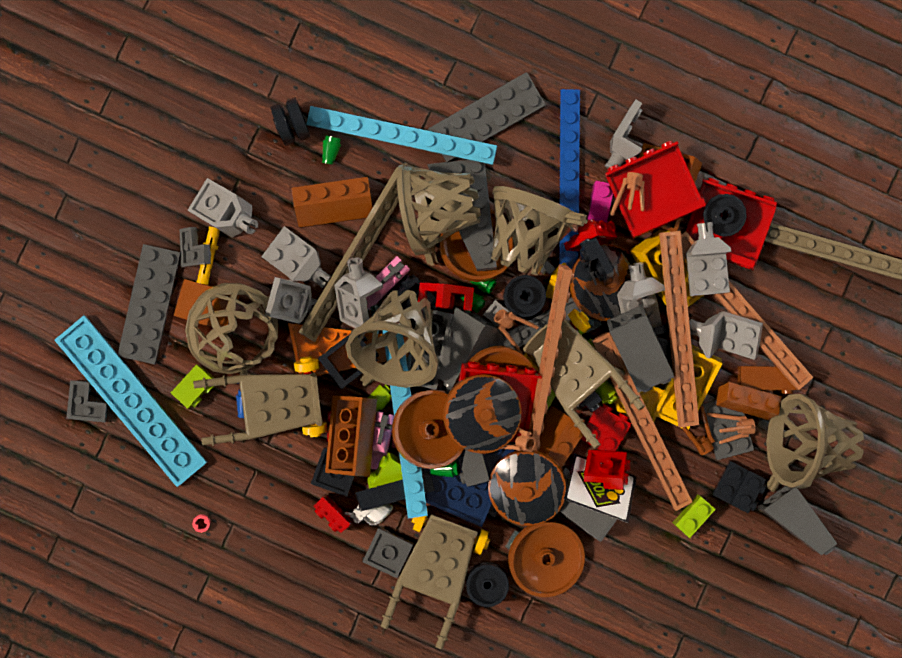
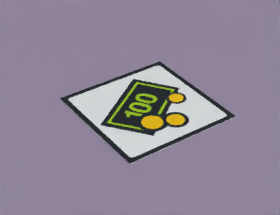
M574 453L564 500L629 523L637 476L628 473V485H624L623 490L604 489L603 483L584 482L587 458Z

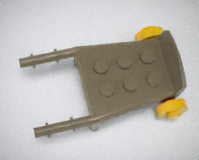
M573 309L568 314L572 322L565 319L561 325L562 338L558 341L557 348L559 353L558 358L554 361L555 374L551 378L550 385L565 412L575 423V428L578 427L586 437V442L590 443L594 449H597L601 445L596 439L597 435L592 434L584 423L585 420L579 417V414L582 413V408L577 406L608 378L612 377L618 384V389H622L630 399V404H634L638 411L643 409L645 405L641 402L640 396L636 395L629 387L628 381L622 378L625 375V371L613 367L578 332L579 329L586 333L591 328V325L585 313ZM548 324L541 328L523 348L524 356L538 372Z
M302 357L300 361L294 362L295 371L303 372L302 374L248 375L247 370H242L240 375L225 377L223 375L221 378H203V380L193 381L194 389L203 387L207 389V387L220 385L226 387L228 384L240 383L246 432L235 434L230 432V434L213 436L212 434L211 437L201 438L202 445L212 444L214 446V444L226 442L234 444V441L255 439L302 427L304 435H310V437H318L322 433L327 432V422H323L321 417L317 374L312 372L320 368L319 360L312 359V357Z
M431 514L430 518L427 516L412 518L411 522L415 523L414 531L420 532L422 526H425L397 579L392 596H389L390 602L385 615H382L384 618L381 627L388 629L390 621L394 619L392 616L397 603L400 602L399 597L403 587L451 604L447 616H444L445 622L440 635H437L438 641L435 646L443 650L445 641H448L447 636L452 622L455 623L454 617L460 603L472 549L473 553L481 555L482 550L487 549L490 539L487 538L489 531L481 529L477 536V531L465 528Z

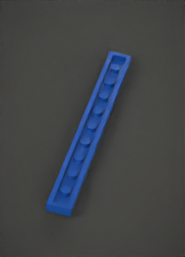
M561 89L559 204L579 213L580 90ZM571 231L559 242V264L566 263L571 270L579 258V252L566 251L564 243L570 241V237L579 234L578 231L577 233Z

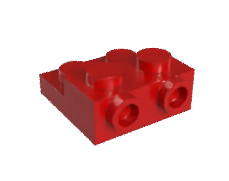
M588 220L587 224L578 228L579 234L570 237V241L564 243L566 251L580 252L582 248L580 243L588 238L591 240L597 238L599 244L602 245L617 238L615 233L616 227L612 221Z
M604 404L592 412L586 426L592 434L597 435L596 439L601 444L597 449L616 452L632 423L628 422L629 417L621 413L618 416L611 412L613 409ZM583 435L581 440L586 442V437Z
M588 450L584 482L603 483L604 489L623 490L624 485H628L629 475L626 472H630L631 461L627 460V452Z
M327 494L314 505L316 508L314 512L321 519L325 517L330 522L328 524L329 527L335 532L339 531L342 533L353 521L350 517L344 515L345 512Z

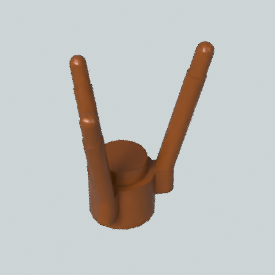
M701 405L700 410L708 437L701 435L695 438L687 427L682 428L694 443L700 455H705L713 450L712 443L715 440L711 435L704 406Z

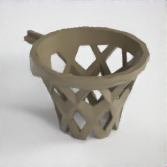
M402 163L398 166L397 191L404 230L414 254L425 255L427 265L434 266L435 263H438L435 252L436 244L461 229L480 223V218L478 217L481 216V209L473 207V202L479 199L478 191L470 188V185L475 183V180L471 173L438 172ZM461 193H464V194H467V195H470V196L467 197V196H463V195H460V194H461ZM413 195L415 196L416 203L412 201ZM426 197L432 200L430 204L428 203ZM414 209L418 211L419 217L417 219L415 218Z
M494 186L492 194L494 195L496 227L491 259L497 261L500 257L501 264L509 267L517 259L518 271L527 273L532 268L531 274L537 276L556 245L571 231L577 233L579 225L587 224V215L576 213L556 202L526 191L505 186ZM504 209H506L507 216H508V219H509V223H508V224H507V221H506V219H505V217H504V215H503ZM528 219L534 223V228L528 230L525 224ZM559 228L557 235L548 238L549 233ZM512 237L514 249L510 252L508 240ZM535 245V253L528 259V250Z
M221 283L202 293L189 311L185 328L188 347L195 359L213 372L234 374L242 370H248L261 363L262 359L269 357L275 349L274 344L278 337V319L266 316L264 310L266 311L270 295L267 297L261 291L242 283ZM237 295H247L252 300V303L245 304L237 300L236 297ZM215 298L228 300V304L225 310L213 311L212 301ZM236 302L243 305L246 312L235 311ZM208 307V313L201 315L205 308ZM254 314L267 323L269 327L268 336L259 354L252 360H243L238 355L230 352L233 345L227 333L233 332L237 328L236 319H251ZM228 316L229 325L220 327L216 317ZM210 318L213 329L205 336L198 328L199 320ZM197 333H198L199 336L203 339V340L200 342V344H199V340H198V335H197ZM219 337L225 345L217 347L211 341ZM209 344L217 351V358L205 355L202 348ZM225 357H228L233 361L225 360ZM223 363L239 364V365H235V366H232V367H226V366H223Z
M397 290L392 291L370 319L351 331L345 345L351 362L364 374L360 378L363 381V386L370 385L375 380L391 386L416 387L424 385L436 376L439 360L435 353L432 337L433 310H431L430 302L425 297L418 302L414 291L406 290L400 296ZM409 298L411 306L403 310L401 303ZM422 308H424L426 319L423 317V314L421 312ZM410 319H414L417 323L414 329ZM379 330L388 331L385 334L378 337ZM373 332L372 343L361 347L360 342L365 333ZM397 334L408 337V340L400 349H398ZM388 346L392 358L384 365L376 362V349ZM424 350L430 356L429 366L427 365L423 357ZM410 352L416 361L411 371H403L400 359ZM418 365H420L422 370H416Z
M804 394L788 395L780 402L779 415L771 418L768 426L766 439L767 458L773 475L768 481L766 488L770 489L771 492H775L779 484L791 488L804 489L810 487L814 479L828 473L855 468L856 464L853 462L861 459L864 451L856 445V443L864 440L863 432L856 428V422L832 414L818 406L814 400ZM799 405L802 410H794L793 408ZM789 413L805 414L809 423L796 426L787 416ZM784 423L790 430L784 432ZM817 429L818 440L805 431ZM842 429H847L855 436L850 439ZM793 434L803 443L794 452L783 447V438ZM837 440L838 443L833 449L829 443ZM817 449L814 459L805 456ZM848 449L855 452L846 458L841 456ZM795 460L807 464L802 472L790 471L788 466Z

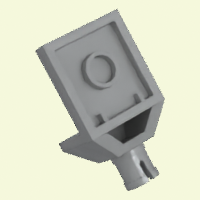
M636 99L610 140L611 157L605 165L607 169L616 164L619 167L622 166L626 160L637 156L642 150L641 147L626 139L633 127L630 125L631 121L635 123L642 112V109H640L642 103Z
M208 178L187 210L232 238L242 233L243 230L248 234H253L255 230L250 225L255 228L258 227V222L251 218V204Z
M713 222L697 224L698 240L694 241L685 254L690 296L729 293L726 253L731 252V248L719 237L714 238Z
M285 226L261 256L295 282H308L312 280L323 289L327 283L321 280L320 277L328 282L332 277L320 268L319 252Z
M354 257L347 261L349 273L342 276L334 286L340 321L353 328H357L370 319L366 297L382 289L383 284L373 275L363 270L362 259Z
M643 262L628 265L631 280L626 281L617 294L621 314L643 305L652 327L661 326L662 322L656 293L664 291V285L653 277L646 276Z
M275 277L265 315L300 324L306 317L307 312H311L313 309L312 305L316 304L317 299L311 298L310 286Z
M725 311L708 318L705 323L690 319V334L700 338L699 345L706 358L710 359L718 348L755 360L757 358L763 323Z

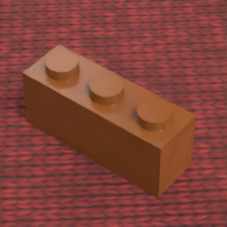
M738 366L739 385L774 394V390H781V394H793V390H796L777 367Z
M728 382L718 387L716 406L768 420L779 415L781 396Z

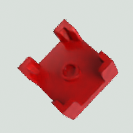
M420 283L418 302L424 297L427 299V292H436V307L453 310L455 295H465L463 310L472 311L474 288L450 284Z

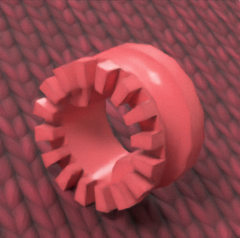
M204 514L196 516L193 520V528L201 533L207 531L210 527V519ZM202 518L207 526L199 528V524L196 521Z

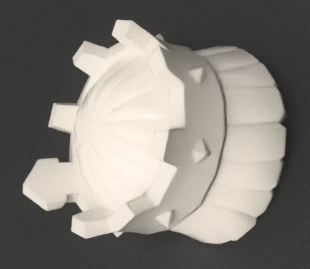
M386 504L361 512L358 505L352 513L345 512L344 515L352 518L355 523H360L364 520L372 526L382 522L392 512L393 506Z

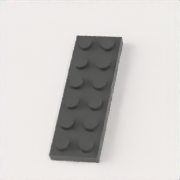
M526 72L427 130L484 142L545 107L546 104ZM442 154L446 162H449L456 158L453 156Z
M143 244L119 346V357L156 365L181 258L180 252Z

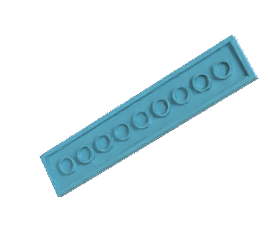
M85 315L55 339V342L176 487H179L207 463L206 459Z

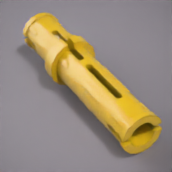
M209 226L206 243L203 244H210L211 264H207V266L200 265L197 283L209 284L208 281L215 251L219 247L217 242L220 230Z

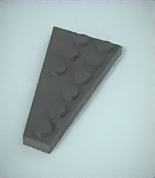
M462 160L427 164L428 169L432 171L471 173V176L474 177L475 183L471 184L470 188L478 191L479 199L473 202V207L481 209V216L478 217L480 218V223L459 230V234L477 271L496 270V261L491 259L494 239L485 163ZM461 193V194H460V195L467 196V197L470 196V195H467V194H464V193Z

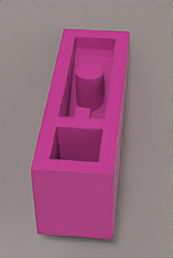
M594 182L587 220L594 219V221L602 220L607 222L613 196L608 183Z

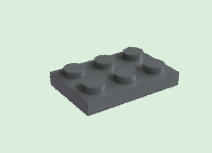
M717 400L702 404L706 416L707 413L745 416L742 412L716 406ZM707 416L711 435L715 440L712 445L716 460L754 450L750 434L748 437L719 444L720 440L738 435L737 431L720 433L719 430L736 427V423L740 421Z

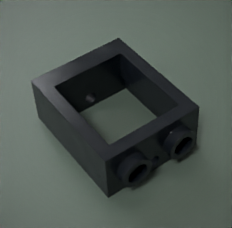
M350 334L318 358L341 389L362 374L358 370L345 380L328 358L347 343ZM365 335L360 342L361 347L367 345L365 343L367 341ZM376 351V359H375L376 362L379 361L378 358H377V357L379 356V354H378L377 351Z

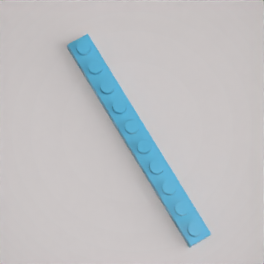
M310 106L306 124L308 126L490 165L494 164L497 145Z
M397 334L398 349H400L404 344L402 334ZM385 346L386 361L392 358L388 346ZM404 355L400 362L403 371H408L406 355ZM390 385L394 416L402 402L411 396L410 387L404 388ZM399 453L408 519L428 516L422 470L420 467L409 463Z

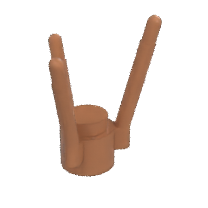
M628 172L627 178H623L621 189L610 213L611 216L614 215L626 186L630 190L628 209H632L634 193L639 190L641 211H644L645 181H642V174Z
M504 309L499 310L494 317V321L498 324L497 328L503 332L513 347L522 353L506 328L518 327L514 320L534 329H539V326L516 316L512 312L508 313Z
M707 413L709 417L740 421L736 423V427L719 430L720 433L738 432V435L720 440L719 444L748 437L749 434L755 433L754 420L747 419L746 416Z
M519 427L518 432L522 435L516 438L515 444L506 445L501 448L532 452L536 447V440L530 436L529 431Z

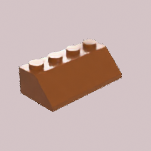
M368 177L291 188L299 228L367 218L373 208Z
M332 395L325 473L370 477L377 399Z
M551 405L543 418L544 430L540 433L541 445L539 452L551 457L561 468L583 434L578 427L575 428V423L569 416Z

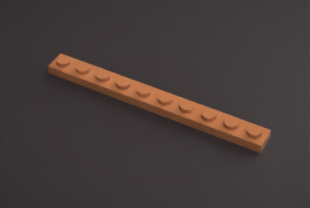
M681 232L659 233L677 420L678 427L699 425Z
M685 231L681 234L683 260L686 262L685 254L694 243V240ZM729 281V293L713 295L729 313L763 323L759 347L796 390H800L813 376Z
M559 264L539 367L542 379L537 380L529 425L530 435L536 440L535 451L540 450L541 442L539 438L540 433L544 430L543 418L548 410L546 402L547 397L551 394V378L555 374L554 361L558 358L559 350L557 346L558 341L562 338L561 325L566 318L565 305L570 297L568 291L569 284L573 281L572 270L567 265Z
M610 332L591 340L594 348L613 367L625 371V375L622 378L627 380L633 392L640 396ZM610 377L674 510L677 511L693 503L646 406L638 411L634 404H630V399L622 389H618V384Z

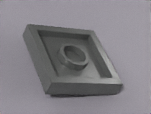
M379 527L363 559V563L397 578L414 543Z

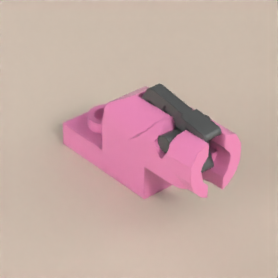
M398 256L375 277L383 284V288L366 297L369 310L410 271L406 265L404 266L401 263L402 261Z
M376 412L371 469H377L383 456L386 457L388 454L392 436L393 414L387 416L383 415L384 412Z

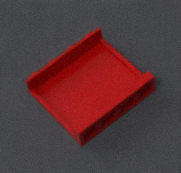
M668 141L661 145V149L656 151L654 148L643 153V157L638 159L636 156L626 160V164L620 167L618 164L607 169L608 172L605 173L615 199L621 189L623 178H627L628 172L643 175L642 181H645L644 211L642 212L640 207L639 190L634 193L632 209H628L630 190L627 189V186L618 204L633 239L701 210L706 206L681 154L678 141L674 143Z
M713 178L703 179V185L699 194L704 199L705 204L711 198L720 194L736 196L743 202L747 218L741 230L732 236L722 237L714 233L713 235L714 238L719 237L731 248V252L726 253L727 262L754 271L776 212L777 202H774L775 199L769 196L758 197L755 192L745 190V192L737 190L738 187L732 184L721 185L719 184L720 181ZM704 208L692 213L686 232L694 241L698 240L699 237L697 224L704 223ZM723 211V213H721V217L723 219H726L728 217V213L726 211Z
M469 361L468 364L462 363L459 382L472 375L487 374L504 380L514 389L521 405V422L519 427L529 431L537 380L542 379L540 373L536 371L537 369L532 367L518 369V367L513 365H506L505 368L493 363H488L486 366L474 361ZM517 431L510 442H515L516 438L522 434Z

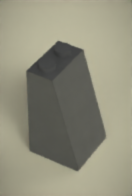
M643 305L607 320L610 334L638 393L650 391L657 384H665L671 381V378L674 377L673 371Z
M460 308L455 309L438 377L444 381V386L452 389L459 382L462 363H467L479 351L497 345L503 333L497 328L498 326L474 312Z
M564 466L562 471L567 487L570 470ZM567 500L564 501L559 510L600 542L617 521L613 517Z
M784 486L757 505L761 511L816 553L827 555L837 545L834 538L797 488Z

